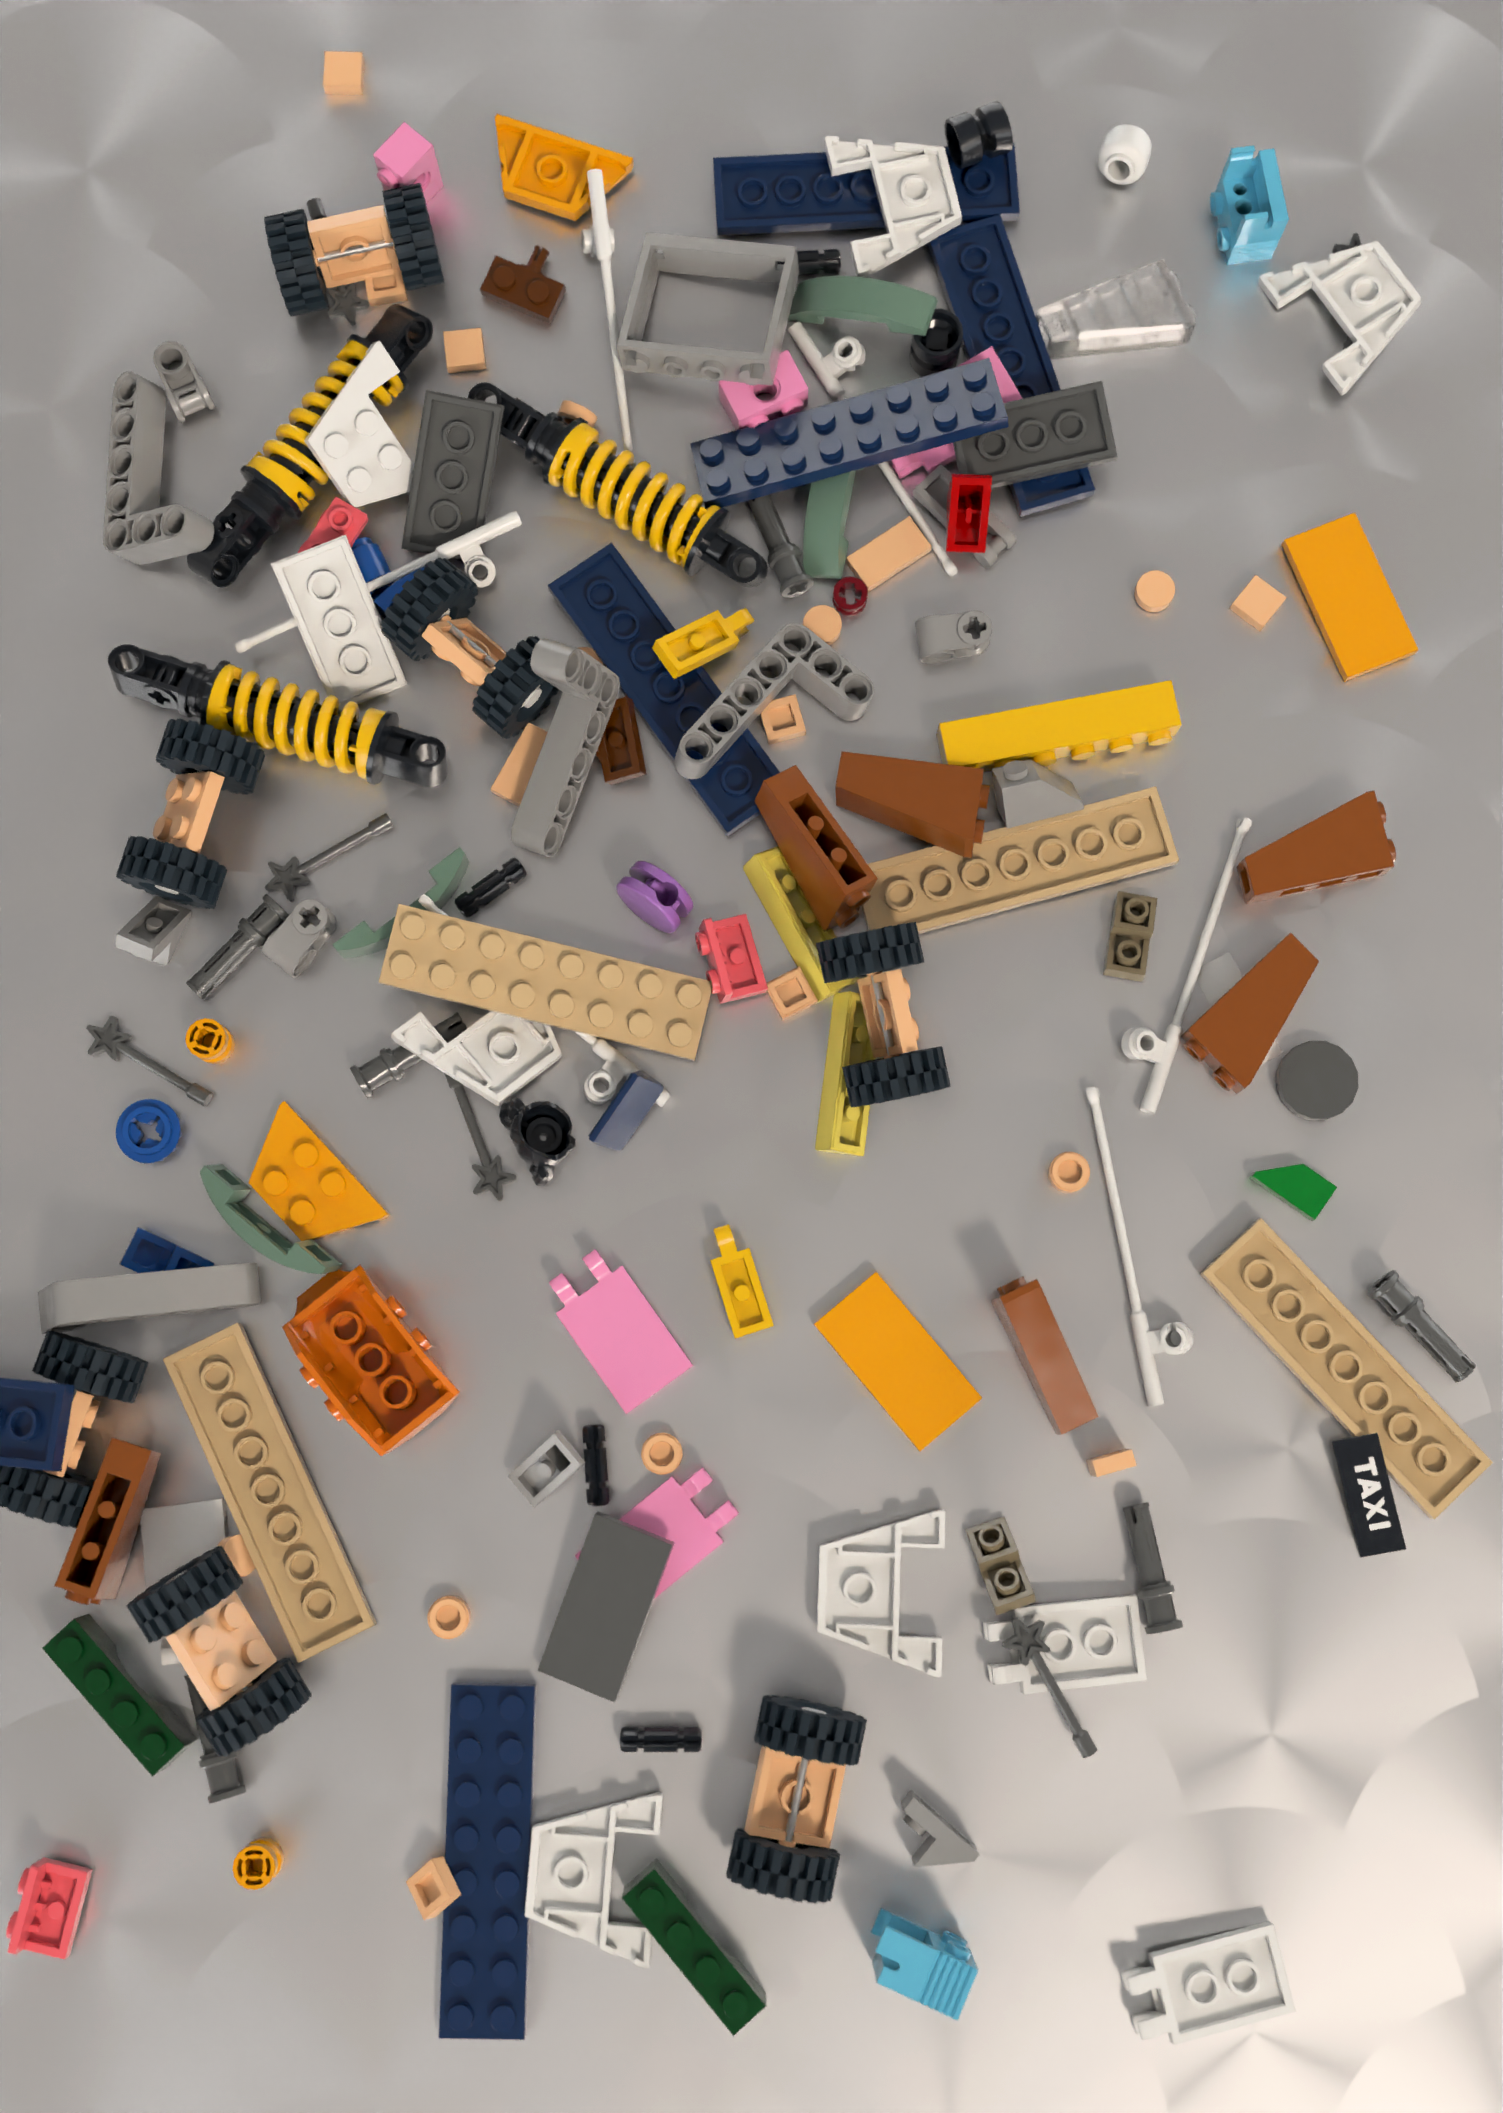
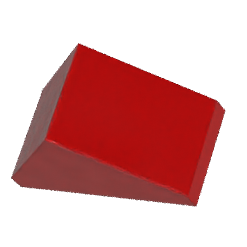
M952 474L947 495L946 552L985 553L992 475Z

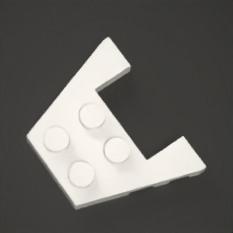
M837 136L824 137V147L832 176L871 169L887 232L884 235L851 241L850 252L857 277L867 278L961 224L962 214L944 146L895 142V146L873 144V141L869 139L858 138V143L839 141Z
M1378 240L1329 254V259L1312 264H1307L1305 261L1292 265L1291 270L1277 274H1273V271L1259 276V286L1277 310L1309 289H1313L1353 342L1352 345L1325 361L1322 366V371L1341 396L1349 391L1418 309L1422 299Z
M380 340L371 344L357 368H354L347 378L344 387L337 397L331 401L304 440L345 502L355 508L410 492L414 470L413 462L368 396L372 391L400 372Z
M421 1011L392 1032L391 1038L397 1044L497 1106L501 1105L558 1061L562 1055L550 1025L493 1011L487 1013L449 1043L443 1039Z
M946 1510L931 1511L819 1545L817 1632L884 1656L902 1665L923 1671L928 1675L942 1677L943 1638L899 1635L901 1548L945 1549Z
M655 1792L534 1824L531 1837L525 1916L573 1938L578 1937L597 1945L600 1950L612 1955L615 1953L634 1962L633 1964L641 1968L649 1969L652 1935L642 1923L609 1921L615 1834L616 1832L660 1835L663 1793Z

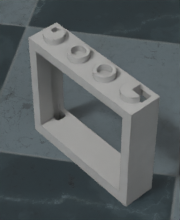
M646 232L617 342L622 370L635 373L666 374L672 377L685 376L704 378L710 381L723 380L742 382L748 385L761 384L773 386L799 275L796 246ZM777 261L785 262V263H784V265H783V264H777ZM659 272L780 283L763 354L642 341Z

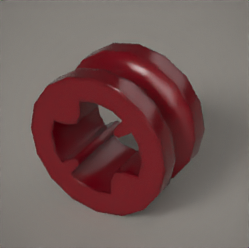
M850 576L844 577L836 583L832 601L837 612L850 617L856 616L864 610L868 596L867 587L864 582ZM847 589L854 590V595L861 597V599L855 598L854 604H847L846 598L839 597L840 593L845 595Z

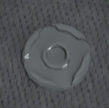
M1308 1041L1295 1046L1281 1059L1276 1072V1083L1278 1084L1282 1103L1294 1115L1310 1121L1327 1120L1343 1113L1353 1103L1358 1090V1071L1352 1058L1341 1047L1327 1041Z

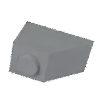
M1031 759L1011 761L1004 766L992 768L996 805L1007 829L1084 809L1083 802L1072 782Z

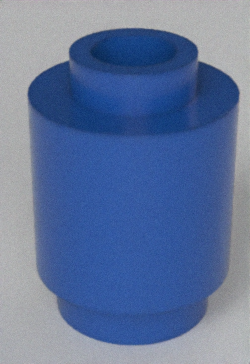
M369 537L356 539L351 549L366 583L391 572L378 544L373 543ZM393 582L371 591L372 599H376Z

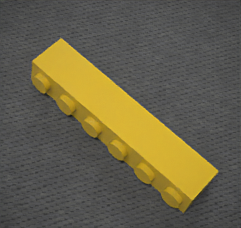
M1172 680L943 722L939 723L936 738L942 764L984 769V772L992 771V768L1004 766L1011 761L1031 759L1045 767L1056 763L1057 758L1071 756L1072 760H1083L1094 756L1095 751L1110 749L1111 753H1120L1134 747L1133 744L1148 742L1150 746L1162 745L1172 740V737L1176 735L1182 724Z

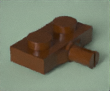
M536 245L527 265L515 264L495 255L480 291L487 298L551 324L564 297L566 288L564 284L546 277L541 272L550 253L542 247L541 249L540 246Z
M627 696L616 699L596 752V756L602 764L605 783L610 785L647 775L633 699Z

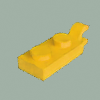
M746 608L737 611L725 619L716 610L657 639L652 649L673 679H676L735 649L740 641L739 638L749 631L746 626L752 624L755 620Z
M729 1224L713 1229L722 1256L710 1261L734 1338L773 1327L772 1318L750 1249L737 1251Z

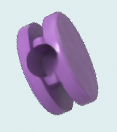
M646 861L635 862L629 870L631 877H623L616 886L619 897L644 922L662 932L673 933L681 924L679 917H687L692 911L693 902L691 897L673 877L659 867Z

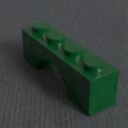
M90 1614L74 1618L42 1647L152 1777L166 1769L197 1740L170 1707L154 1700L132 1679L118 1658L115 1643Z
M657 1858L624 1887L621 1897L733 2036L766 2007V1992L740 1960L730 1955L707 1930L692 1909L683 1890Z

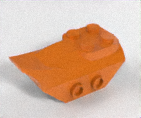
M359 1265L352 1271H341L338 1269V1271L327 1273L298 1296L294 1318L282 1326L296 1356L304 1365L299 1369L300 1373L314 1389L318 1386L321 1387L328 1397L324 1404L330 1413L338 1421L345 1419L380 1456H383L410 1440L435 1420L452 1404L460 1392L428 1352L433 1347L428 1338L418 1327L412 1331L402 1319L407 1315V1312L393 1295L386 1298L364 1268Z

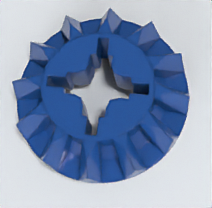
M155 1099L139 1100L128 1106L120 1115L116 1126L117 1143L122 1152L134 1161L144 1164L163 1161L170 1153L176 1151V1145L182 1136L180 1118L169 1105ZM156 1121L158 1125L155 1130L159 1133V1137L162 1140L148 1138L143 1142L144 1132L140 1130L141 1127L137 1125V1122L151 1126Z

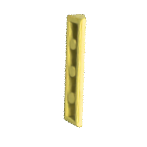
M778 846L755 854L743 866V870L796 966H800L818 1002L857 983V979H860L859 977L824 983L816 943L837 938L831 928L824 932L819 925Z
M851 991L836 993L833 997L815 1149L822 1152L864 1156L870 1105L850 1106L842 1067L875 1060L876 1058H873L861 996L859 993Z

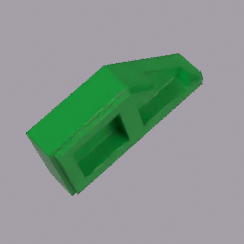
M1305 1164L1256 1171L1250 1176V1179L1311 1221L1317 1218L1337 1188Z

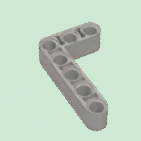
M126 371L117 378L113 388L103 545L107 551L138 565L201 552L213 540L214 525L212 521L180 504L159 508L166 393L163 388L132 371Z
M799 623L787 624L780 629L685 733L675 755L674 764L676 770L687 779L694 780L704 776L791 679L834 714L847 721L858 720L863 716L874 695L873 683L867 675L806 626ZM785 644H793L800 651H791ZM815 669H824L830 676H822ZM768 670L772 672L776 677L768 678L761 673V671ZM849 692L857 695L860 701L850 699L846 693ZM736 697H745L749 699L752 704L743 705L736 699ZM711 724H722L728 731L718 732L714 730ZM690 750L697 751L703 756V759H692L686 752Z
M543 638L538 641L532 651V671L563 693L511 828V841L516 846L551 857L559 850L618 697L620 681L617 674L582 649Z
M257 1263L229 1264L54 1282L38 1292L41 1334H46L48 1330L58 1333L75 1331L91 1323L261 1304Z

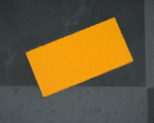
M1355 512L1284 539L1281 546L1344 682L1415 655L1419 649Z
M877 1272L814 1324L918 1451L923 1450L982 1399L980 1394Z

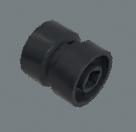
M998 101L977 108L974 116L965 112L945 120L944 127L947 146L953 162L959 169L980 163L983 155L991 159L1012 151L1013 136L1011 125L1004 107Z
M935 309L926 336L912 334L909 353L910 364L921 377L956 367L963 338L962 324L956 315L948 310Z

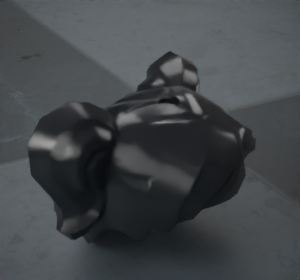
M514 1097L511 1099V1102L502 1104L499 1113L500 1121L506 1129L510 1130V1138L519 1156L531 1165L529 1171L533 1175L532 1179L537 1186H545L553 1178L554 1166L566 1158L575 1147V1138L570 1135L572 1130L570 1117L562 1108L549 1101H538L525 1105L519 1098ZM544 1135L547 1139L542 1141L539 1136Z

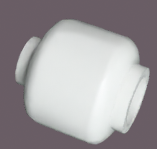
M1124 124L1116 126L1109 131L1098 156L1100 172L1107 180L1115 184L1126 185L1134 183L1141 178L1147 167L1152 149L1150 138L1144 130L1135 125Z

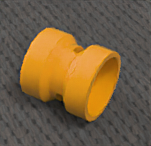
M204 1018L197 1020L190 1025L186 1032L187 1048L192 1054L207 1063H222L230 1058L234 1051L235 1041L232 1033L213 1019Z
M262 1837L254 1839L242 1849L234 1859L232 1868L234 1878L238 1884L246 1889L256 1890L263 1888L272 1881L283 1867L284 1855L280 1845L271 1838Z

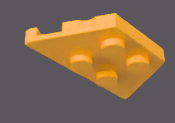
M500 114L495 116L502 185L506 199L576 221L591 208L587 171L591 169L602 170L606 195L634 167L632 157Z
M283 1101L279 1105L248 1182L301 1241L317 1240L332 1233L344 1232L354 1229V1227L386 1219L390 1214L287 1102Z

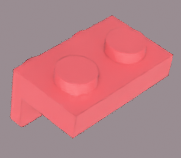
M335 496L328 509L320 516L317 526L307 541L301 545L298 553L343 535L347 536L352 547L369 520L367 514Z
M738 915L714 922L712 918L703 919L698 928L699 932L695 933V940L700 956L706 955L710 970L706 971V979L711 981V994L717 993L719 1002L722 1004L766 993L768 987L747 915Z
M45 1857L32 1864L30 1868H26L18 1886V1894L22 1895L18 1912L15 1911L11 1916L6 1931V1938L11 1939L8 1953L17 1955L24 1949L60 1959L69 1957L93 1869Z

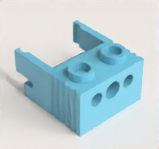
M1254 145L1231 148L1215 192H1212L1210 195L1211 214L1213 217L1217 216L1219 224L1217 245L1219 251H1224L1227 265L1271 259L1289 221L1274 148L1260 150L1255 158H1253Z
M880 1908L871 1930L872 1934L880 1937L875 1949V1956L872 1960L876 1982L958 2021L978 1972L972 1952L966 1947L968 1942L949 1931H944L943 1935L940 1936L920 1925Z

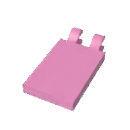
M594 1249L583 1257L582 1260L598 1280L596 1285L579 1296L562 1273L548 1283L565 1305L564 1308L555 1314L627 1414L693 1365L624 1267L621 1266L612 1272L598 1251Z
M703 1467L681 1485L673 1476L670 1477L619 1519L675 1542L655 1598L724 1542L717 1531L739 1513L729 1500L707 1518L695 1505L691 1498L713 1481ZM581 1551L575 1555L577 1560L579 1559Z

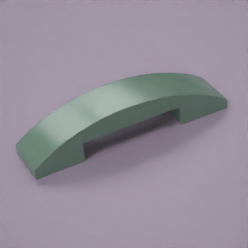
M823 276L808 279L798 284L788 320L823 324L825 317L886 323L890 332L926 336L938 301L936 297L925 292L888 281L856 276Z
M856 470L811 483L804 527L803 567L806 574L811 575L812 578L842 579L849 544L844 537V530Z
M460 847L428 871L436 885L427 891L425 895L441 910L459 887L469 865V860ZM419 898L409 905L410 907L426 910L418 902ZM395 917L375 932L372 931L365 921H362L336 941L333 947L343 958L360 957L384 950L388 947Z
M223 1164L207 1165L202 1168L200 1175L203 1184L217 1211L234 1232L251 1247L269 1259L295 1270L314 1274L338 1271L342 1264L314 1240L309 1239L293 1244L247 1206L243 1201L251 1191V1188Z

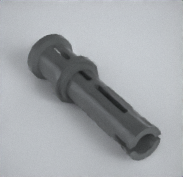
M770 494L748 500L747 502L769 551L768 565L771 569H775L781 583L780 593L782 597L792 598L808 591L814 584L811 575L806 574L800 561V548L790 542Z
M267 893L262 897L264 902L247 919L242 918L239 921L240 924L237 926L239 930L186 982L203 1000H206L257 947L261 948L268 937L289 916Z
M458 1012L434 1026L447 1043L467 1029ZM402 1046L392 1051L390 1048H383L380 1050L379 1056L360 1067L353 1065L350 1067V1070L368 1099L373 1096L375 1089L393 1079L396 1081L403 1079L404 1071L423 1059Z
M1392 1270L1377 1280L1368 1290L1367 1295L1371 1299H1377L1392 1315L1391 1321L1399 1327L1404 1326L1411 1332L1455 1382L1458 1383L1468 1377L1474 1371L1473 1369L1476 1368V1364L1430 1318L1424 1310L1423 1300L1419 1296L1414 1297L1398 1280L1399 1274Z
M1149 1502L1123 1507L1141 1586L1138 1587L1137 1597L1143 1600L1148 1621V1625L1145 1627L1146 1634L1182 1628L1183 1623L1182 1620L1177 1619L1171 1595L1175 1591L1174 1585L1171 1584V1581H1166L1150 1515Z
M185 1675L184 1679L187 1682L196 1720L197 1715L203 1712L202 1710L207 1705L190 1677ZM196 1721L204 1755L200 1756L201 1761H199L200 1768H205L211 1792L207 1797L209 1804L245 1793V1785L240 1784L234 1761L238 1756L237 1751H233L227 1756L218 1757Z

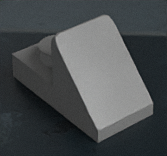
M155 896L116 934L115 947L129 952L138 958L166 966L175 952L192 911Z
M558 1430L510 1473L508 1477L535 1508L564 1481L582 1468L585 1461Z
M912 1790L901 1801L902 1809L907 1813L903 1820L920 1836H923L926 1831L930 1834L911 1858L915 1867L974 1862L980 1854L976 1846Z

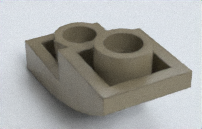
M1118 891L1109 932L1103 975L1139 982L1143 981L1146 975L1149 943L1154 930L1157 898Z
M1003 1516L965 1529L996 1616L1036 1602L1035 1594L1020 1560L1018 1548L1005 1517Z

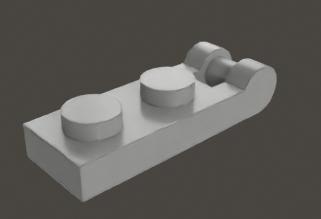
M940 464L913 490L912 496L946 527L947 495L952 474ZM989 510L987 531L993 538L986 543L985 553H973L976 560L985 568H990L998 560L997 555L1003 549L1008 550L1017 542L1013 532Z

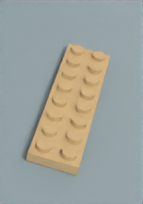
M1157 787L1083 806V810L1008 829L1003 827L984 832L982 844L974 843L972 858L960 856L938 846H932L869 863V867L878 879L869 892L871 898L861 906L868 930L916 922L918 934L1176 865L1179 862V857Z
M398 904L379 978V983L692 1061L696 1057L712 990L711 981L402 904Z
M1262 1218L1257 1219L1200 1273L1206 1282L1352 1437L1378 1433L1388 1475L1430 1519H1436L1493 1463Z
M242 1323L229 1326L163 1358L297 1662L300 1663L376 1625L377 1622Z

